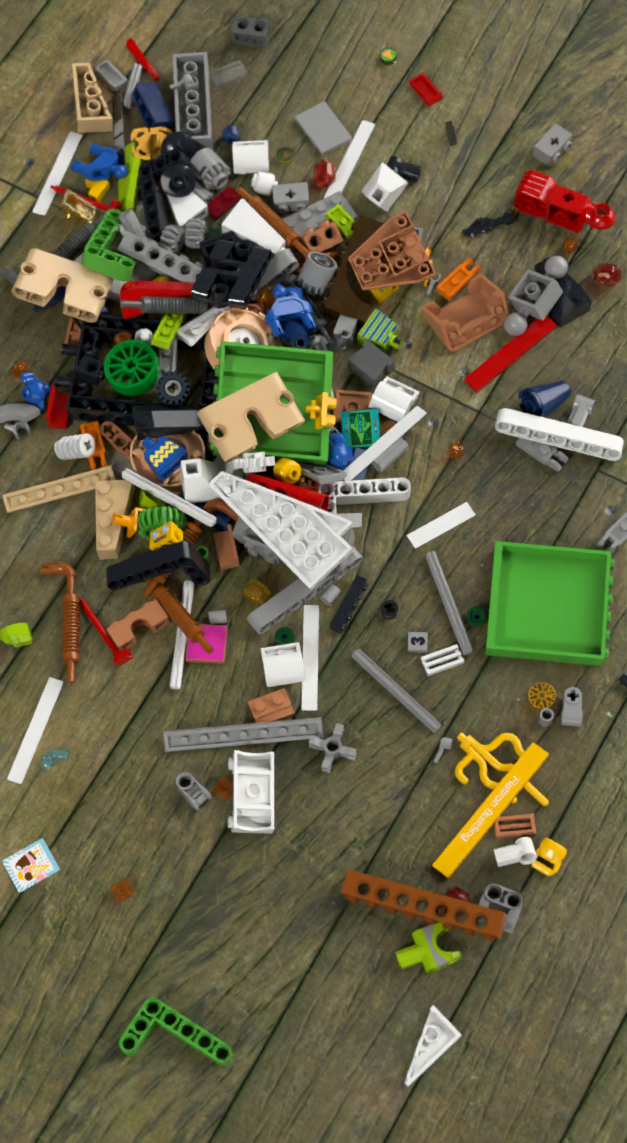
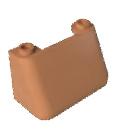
M482 274L472 278L468 283L469 294L439 309L435 302H429L420 307L423 317L450 351H457L504 325V321L509 315L504 292Z

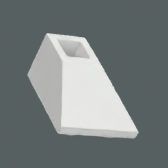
M381 163L361 192L377 206L388 212L408 182L384 163Z
M200 458L181 461L179 470L184 500L190 503L208 502L214 498H220L208 485L219 474L217 463Z

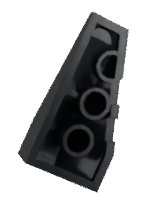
M550 257L535 264V272L545 275V263ZM567 273L562 278L555 279L563 293L549 311V315L559 328L589 312L592 299L585 290Z
M144 404L131 407L138 441L144 440L147 437L152 439L205 429L197 415L201 409L158 404Z

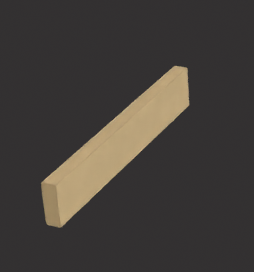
M110 465L2 495L6 511L10 513L94 490L95 482L113 481L115 477Z

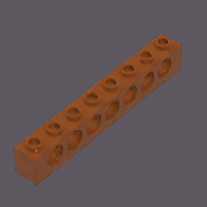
M349 869L341 893L346 897L345 900L357 903L362 901L365 902V906L374 909L380 906L384 908V911L396 914V911L404 913L403 916L414 920L416 917L423 918V922L435 925V922L441 923L443 928L453 931L455 928L463 930L462 933L470 936H474L475 933L483 935V939L492 942L495 939L501 940L508 917L505 912ZM369 886V892L361 895L362 888ZM388 891V897L385 900H380L381 893ZM402 897H408V902L405 905H399ZM422 902H427V908L424 911H419V905ZM446 907L447 913L444 916H438L439 909ZM467 913L466 920L459 922V914ZM481 918L487 919L484 927L477 926Z

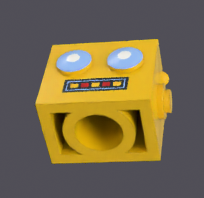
M172 521L150 532L149 549L154 551L183 541V531Z

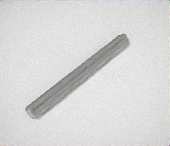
M434 551L426 553V560L461 652L464 656L469 655L473 649L439 560Z
M357 649L353 652L352 658L433 733L441 728V723L363 651Z

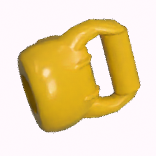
M544 838L535 852L537 857L540 856L554 864V868L552 870L537 860L531 863V865L546 876H553L558 872L561 862L567 854V850L553 840Z

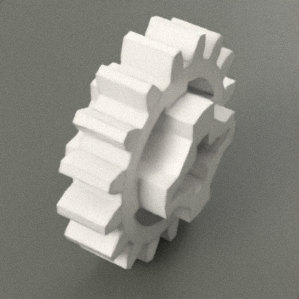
M265 452L242 454L243 459L233 460L234 469L243 468L244 473L266 471V466L275 465V456L265 457Z

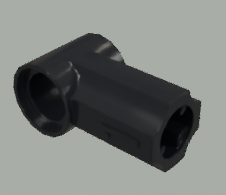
M397 156L389 157L387 166L400 177L415 182L419 180L421 166L406 163Z

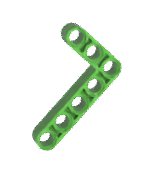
M109 209L85 246L82 265L85 268L114 279L128 282L132 278L135 262L128 257L108 250L120 230L121 222L118 217L122 212L117 209Z
M149 998L144 1002L119 1040V1046L123 1053L127 1056H134L139 1052L155 1026L159 1025L218 1065H229L233 1059L232 1051L226 1043L156 998ZM151 1005H158L159 1009L156 1013L151 1014L148 1012ZM169 1016L176 1017V1021L172 1025L165 1023ZM139 1023H146L147 1027L144 1031L139 1032L136 1030ZM185 1028H193L191 1036L186 1037L183 1035ZM203 1039L211 1040V1044L207 1048H202L200 1042ZM127 1041H135L132 1049L127 1050L124 1048ZM221 1050L228 1051L227 1058L219 1059L217 1057L218 1052Z

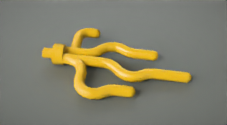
M461 732L457 739L461 742L460 747L467 755L456 765L455 776L462 784H467L469 780L462 771L474 759L479 765L480 780L486 787L494 790L499 783L488 778L486 761L498 771L509 772L514 764L500 763L489 752H492L502 742L508 740L513 743L515 752L521 757L525 752L521 741L512 733H502L490 744L482 745L471 735L466 737ZM528 781L524 789L540 804L547 806L549 804L548 799ZM517 797L511 802L512 804L517 802Z

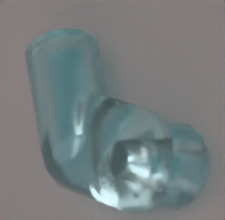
M69 750L49 751L41 758L42 767L49 769L55 760H68Z

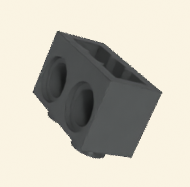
M236 16L232 29L233 43L266 48L270 33L269 21Z

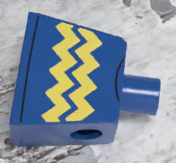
M164 436L160 437L156 442L150 437L145 438L142 442V446L147 449L143 453L145 462L162 483L180 468L182 460H188L187 451Z

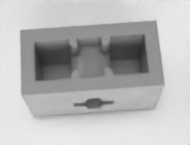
M555 123L534 146L533 157L548 167L554 162L557 163L562 154L571 148L572 134Z
M307 182L272 185L275 213L300 211L309 206Z

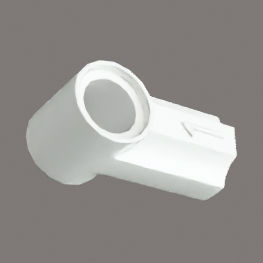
M529 837L519 838L513 845L494 849L498 867L517 862L525 865L531 864L537 859L532 839Z

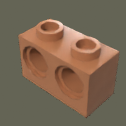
M328 220L319 223V227L314 230L309 228L303 231L304 235L300 239L302 245L309 251L320 253L344 241L335 221L329 222ZM327 229H330L332 233L329 239L325 236ZM312 236L316 239L314 246H311L309 242Z

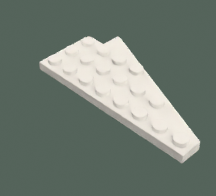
M221 471L208 483L215 493L310 590L354 551L342 538L354 525L348 519Z

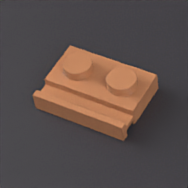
M285 688L248 701L256 723L281 721L295 716Z

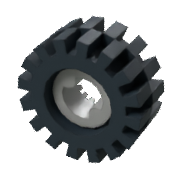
M169 371L167 374H162V377L158 379L156 384L159 399L168 406L182 405L190 395V385L186 376L184 377L182 373H177V371ZM176 384L179 389L175 390L173 394L170 393L168 387Z

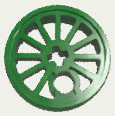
M127 340L117 344L109 351L104 361V374L108 383L115 391L126 396H137L149 391L157 383L161 372L160 361L156 352L150 345L140 340ZM141 375L146 376L142 380L139 378Z

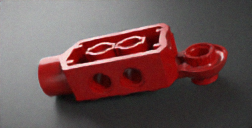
M246 473L244 480L319 509L328 510L329 495L253 473Z

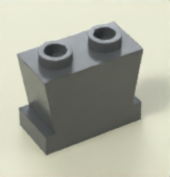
M367 339L362 344V349L347 358L348 370L353 375H358L365 385H370L375 389L386 373L390 375L394 371V360Z

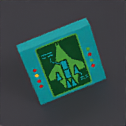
M378 409L341 412L342 434L346 440L345 445L347 447L352 446L353 449L369 448L380 439Z

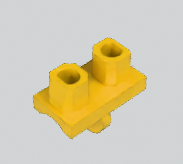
M322 392V395L317 396L316 400H311V406L305 407V412L310 413V419L315 420V429L317 430L335 425L336 417L334 415H327V409L334 410L337 399L328 396L327 392Z

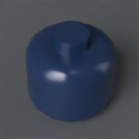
M235 125L226 126L222 131L226 144L233 145V142H239L241 139L239 128Z

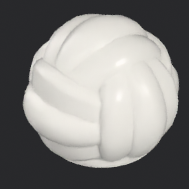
M142 328L136 332L135 340L143 341L151 346V340L154 335L150 330Z

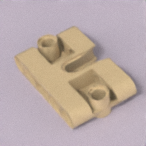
M34 248L29 251L25 262L22 263L20 273L11 292L18 299L45 307L54 296L56 289L59 286L66 287L63 314L94 323L104 307L113 278L85 268L80 263Z
M278 372L272 373L201 409L197 413L209 434V440L216 446L225 463L231 462L242 456V454L254 450L255 446L258 445L253 427L247 418L248 414L255 416L259 425L272 439L299 427L305 422L294 402L293 394L287 390ZM280 398H286L288 404H283ZM220 431L223 434V437H216L214 435V432Z

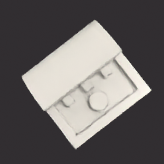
M268 140L233 142L234 174L258 173L260 170L269 172Z
M387 376L383 382L380 381L375 389L368 408L378 409L379 413L399 422L409 413L410 407L418 398L419 391Z
M299 642L261 648L267 687L306 681Z

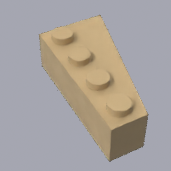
M72 63L78 133L112 131L113 119L103 99L101 89L98 87L90 63Z
M127 480L95 482L96 551L99 560L119 558L125 526L112 524L111 521L114 520L111 519L114 512L124 515L129 514L132 498L135 493V485Z

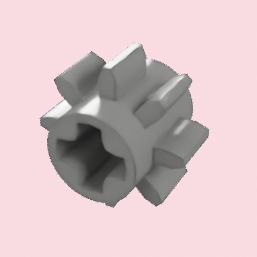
M312 335L308 338L309 344L306 349L327 351L325 345L328 341L323 336Z

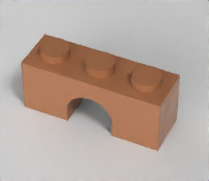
M155 599L143 604L139 610L131 611L124 619L113 622L107 628V632L121 652L125 648L130 649L137 644L133 635L137 627L147 626L154 634L169 625L170 622L167 614Z

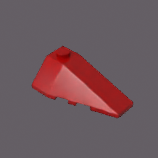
M128 281L121 287L120 299L124 301H140L142 296H149L150 298H185L191 295L194 283ZM122 308L124 319L145 314L140 312V308Z

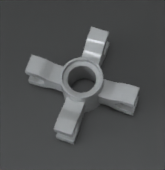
M336 723L332 737H328L326 740L312 735L310 737L309 747L324 751L325 758L321 766L323 772L330 773L333 760L338 759L340 756L355 761L357 749L342 746L340 741L344 732V725ZM335 745L338 749L336 751H329L328 747Z

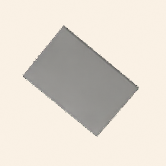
M325 101L295 116V121L322 157L352 141L351 135Z

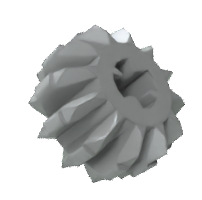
M188 219L185 230V245L191 249L200 248L199 242L205 240V222L199 219Z
M170 224L162 231L159 245L163 249L164 247L170 248L174 251L173 254H179L185 244V230L177 225Z

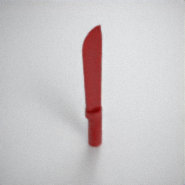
M129 38L126 42L127 49L142 65L143 69L150 74L155 82L159 81V75L133 39Z

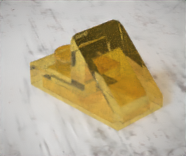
M69 189L66 190L60 204L66 218L74 215L85 223L88 221L92 222L97 207Z

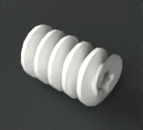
M90 434L65 436L55 443L54 449L57 457L61 460L86 458L93 454L95 442Z

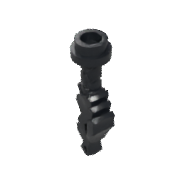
M504 212L502 217L493 220L486 217L484 219L479 218L469 228L463 229L462 233L465 237L468 236L473 239V236L476 234H487V231L493 230L494 226L500 224L511 225L514 222L511 212Z

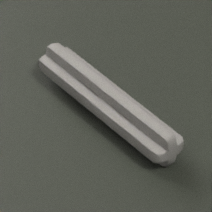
M133 64L123 100L124 108L131 109L134 100L131 94L136 83H139L142 72L141 64Z

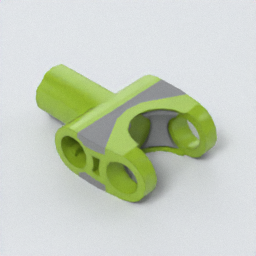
M441 923L414 931L412 937L415 945L395 952L401 969L422 962L426 973L443 969L458 961L462 955L460 951L445 952L437 946V939L443 935L442 933L449 931V929L443 928Z

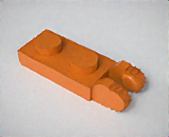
M468 258L436 287V291L450 301L481 271L482 266L478 264L470 271L467 270L473 263V259Z
M98 421L81 424V433L90 434L95 442L93 454L87 457L91 470L96 469L93 458L101 457V465L106 467V453Z

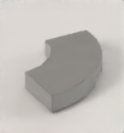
M22 403L0 406V423L10 420H21L26 423L41 414L40 409Z

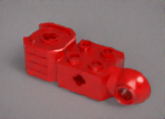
M534 170L525 171L515 191L516 197L513 205L519 211L534 217L544 218L546 222L576 233L582 231L585 223L594 229L605 230L612 227L616 220L614 210L607 204L592 203L591 199L583 193L559 186L550 176Z

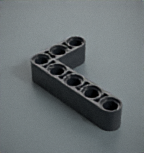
M173 149L142 164L138 172L147 233L158 243L162 231L165 230L166 226H169L164 190L161 186V176L172 165L182 164L188 167L190 165V158L179 149Z
M180 541L108 566L106 568L107 587L111 590H120L179 569L194 584L206 585L210 582L209 563L191 543Z

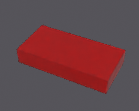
M424 73L409 80V85L428 107L443 99V95Z

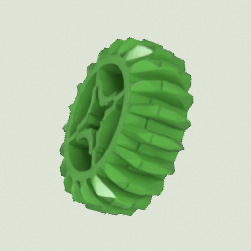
M155 506V508H148L138 514V535L150 540L151 531L170 521L183 531L187 525V517L184 512L176 507Z

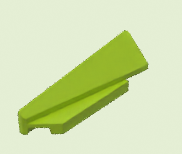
M131 142L124 147L127 175L125 178L118 180L119 201L123 204L120 211L124 212L132 209L135 213L140 185L138 172L142 164L140 157H134L131 147L133 146L136 150V142Z

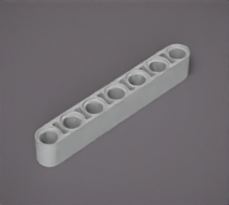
M352 546L354 551L349 555L343 572L332 570L312 590L298 579L250 613L246 620L259 635L265 633L329 587L330 584H333L362 562L363 556Z

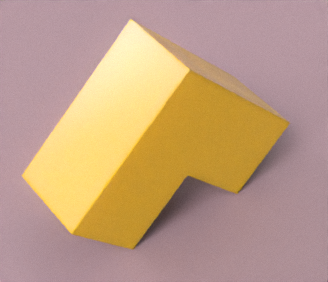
M85 179L86 187L91 189L88 192L89 198L100 202L110 189L109 181L93 182Z

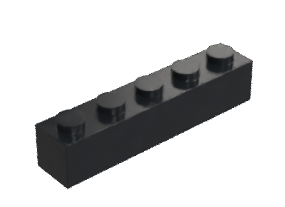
M358 575L355 576L330 623V630L339 634L345 631L346 623L351 620L353 610L357 609V603L363 597V591H366L368 588L367 579Z

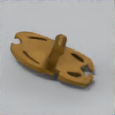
M145 127L132 130L130 140L133 141L135 137L138 143L136 150L133 146L131 147L134 157H140L141 160H150V155H152V159L162 155L161 145L167 136L165 133L169 135L173 131L165 127L150 128V132ZM144 132V135L139 138L137 137L138 133ZM138 150L145 153L146 155L144 156L139 154Z

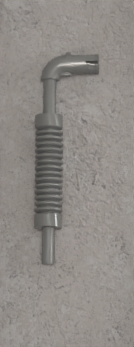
M106 212L93 223L86 222L51 254L69 259V257L88 243ZM6 267L5 269L8 272L3 269L1 276L14 286L18 275L11 268Z
M289 275L282 281V285L285 288L297 286L301 289V286L297 284L298 281L295 275ZM301 289L303 300L309 302L313 309L312 317L317 326V329L313 332L315 334L320 333L328 341L327 348L331 352L339 353L344 351L351 333L346 329H342L337 339L333 341L326 330L328 327L327 322L309 295L304 292V289Z
M142 296L140 301L121 300L120 303L121 308H140L141 313L203 314L214 307L212 303L186 297L150 298L149 296Z

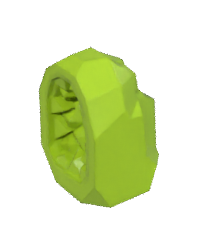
M16 623L0 630V640L7 645L11 644L14 647L33 644L28 623Z

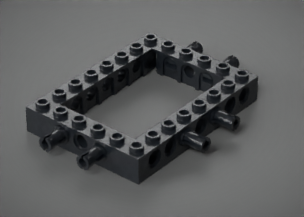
M147 313L124 319L122 316L99 314L97 321L94 323L83 320L79 344L62 343L61 355L76 356L72 377L56 375L54 381L56 387L70 388L66 404V413L69 420L98 421V423L110 421L117 425L135 426L131 407L157 404L153 403V401L148 403L138 402L134 399L128 401L118 400L115 397H112V399L98 398L95 395L92 397L94 385L78 379L76 368L84 355L99 361L102 341L121 343L127 340H135L136 332L142 328L150 330L154 335L162 320L147 319ZM208 331L191 347L178 338V349L205 351V338ZM207 358L204 364V378L201 380L202 389L200 396H198L199 408L190 407V405H176V407L203 409L213 404V401H216L217 395L213 394L214 383H217L218 376L214 375L215 370ZM206 429L195 431L196 433L208 434Z

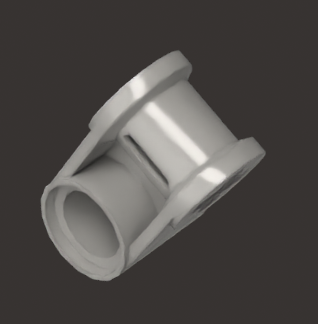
M570 687L565 691L561 726H582V693L576 687ZM570 696H574L575 701H571Z
M183 772L177 776L176 784L178 791L196 811L200 809L199 806L207 799L210 800L212 798L207 789L190 773ZM183 780H189L191 782V784L188 787H182L180 785V783Z

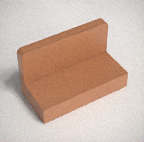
M231 524L227 525V531L213 533L221 570L239 567Z

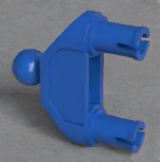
M96 143L90 146L89 152L99 156L88 165L74 160L71 164V171L84 175L85 179L93 182L108 180L113 175L118 179H123L127 175L126 167L118 165L116 149L112 147L105 148Z
M278 285L273 289V296L277 300L265 316L264 321L270 326L274 339H277V336L280 339L285 335L280 324L281 321L300 318L307 333L317 329L312 317L313 309L308 302L294 295L286 297L287 290L283 286Z

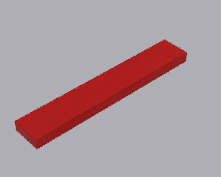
M548 316L543 321L536 319L527 327L522 335L514 337L464 378V382L478 393L556 329L557 325Z

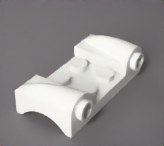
M234 750L232 758L228 760V770H232L233 812L232 816H228V828H231L232 832L272 834L274 831V752L246 753Z

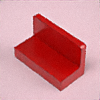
M56 386L51 387L46 420L49 428L67 430L69 419L66 413V404L69 393H58Z

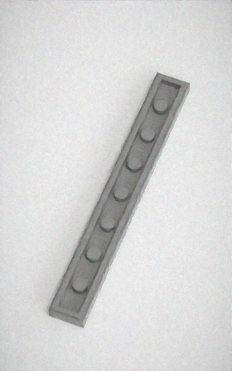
M321 717L163 732L165 752L310 739L311 735L323 738Z

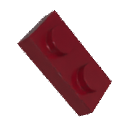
M228 186L207 204L209 215L218 221L242 197L231 186Z

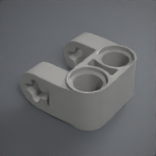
M490 884L486 887L478 905L488 908L493 907L508 913L504 931L513 934L522 906V896L518 892L503 886ZM492 891L496 892L499 895V897L497 899H491L489 898L488 893ZM509 899H515L518 902V905L516 907H511L508 905L507 901ZM481 918L479 922L483 923L485 918Z

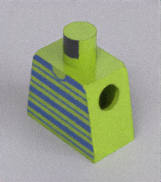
M377 309L374 310L357 334L359 345H362L368 339L384 353L390 345L400 349L404 341L397 336L398 325Z

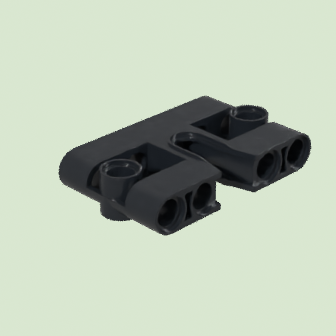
M218 239L209 255L211 265L209 268H202L193 284L191 298L212 303L218 309L229 306L246 310L270 263L271 249L256 246L251 249V243L247 240H240L235 243Z

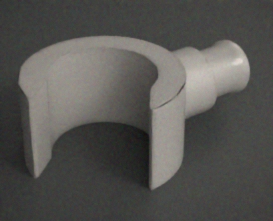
M19 421L14 425L5 424L4 429L13 432L18 440L20 439L17 431L20 428L27 429L29 435L31 434L29 425L23 421Z

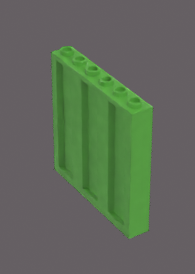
M221 341L220 347L216 348V358H219V364L215 365L214 375L218 376L217 383H214L213 394L217 396L216 401H213V403L272 373L278 372L287 390L293 394L294 402L305 419V422L299 427L272 439L259 425L255 416L248 414L247 418L253 427L258 443L255 449L248 453L265 452V457L275 456V461L288 458L297 463L325 465L328 461L329 427H324L321 430L315 429V420L310 419V413L305 412V407L311 406V400H316L317 396L322 395V392H327L328 396L331 397L333 352ZM280 398L283 404H288L286 398ZM327 409V415H330V409ZM220 431L214 432V435L216 437H223V434ZM210 441V449H213V455L221 456L216 446Z

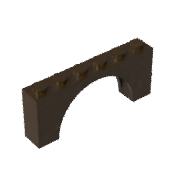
M360 214L357 221L353 220L350 229L353 233L351 236H347L345 242L347 249L346 251L342 250L339 261H342L340 267H336L333 274L336 277L335 281L330 282L328 292H330L329 298L325 297L322 307L325 308L323 315L337 320L340 315L357 319L359 328H362L367 322L372 306L361 301L352 292L347 282L346 268L350 263L348 257L384 223Z

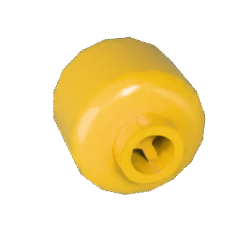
M282 458L275 463L273 474L278 481L294 484L301 476V467L291 459Z

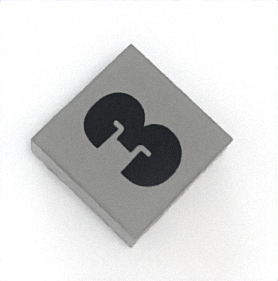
M408 632V652L427 653L428 632Z

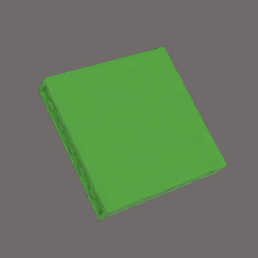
M495 541L485 655L603 666L604 659L608 660L609 648H605L606 641L609 642L610 630H606L607 623L610 624L611 612H607L608 605L611 606L612 594H609V588H612L613 576H610V570L614 568V559L611 558V551Z

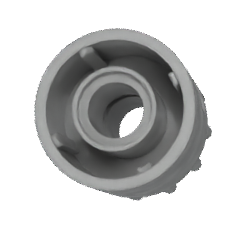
M211 148L200 150L190 161L189 168L193 170L195 176L208 190L213 191L215 188L218 190L228 182L231 169Z
M310 252L299 274L297 284L309 295H317V293L322 295L326 292L330 279L336 270V262L323 253Z

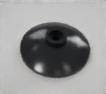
M173 132L167 135L161 145V154L177 147L181 148L182 152L190 158V161L196 154V146L193 139L183 132Z
M172 165L163 172L161 186L169 196L183 198L191 194L195 189L196 176L193 170L186 165ZM177 182H181L182 185H179V186H178V185H176V183H177Z

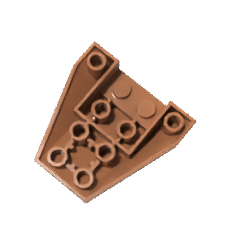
M407 211L386 221L348 257L363 291L420 283L436 275Z

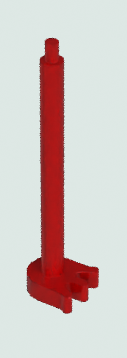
M50 186L55 192L104 211L109 209L120 211L123 205L118 200H112L111 206H108L62 187Z
M80 598L81 607L114 654V664L121 666L133 659L132 653L127 648L121 652L118 650L87 602Z

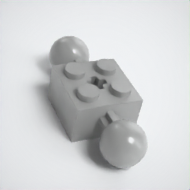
M557 255L550 257L545 263V275L527 269L510 293L508 299L515 310L519 312L508 315L504 321L505 331L509 335L520 336L526 331V318L528 315L543 321L557 302L563 291L555 279L562 278L568 270L567 261L563 257Z

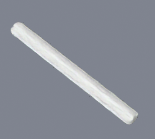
M128 468L122 472L123 479L209 527H213L216 524L217 518L174 493Z
M186 580L183 585L181 604L191 614L194 583ZM179 627L177 628L170 688L179 690L181 687L187 636Z

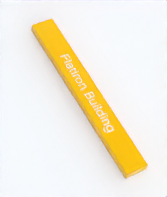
M532 742L437 858L432 867L449 879L549 757V753Z

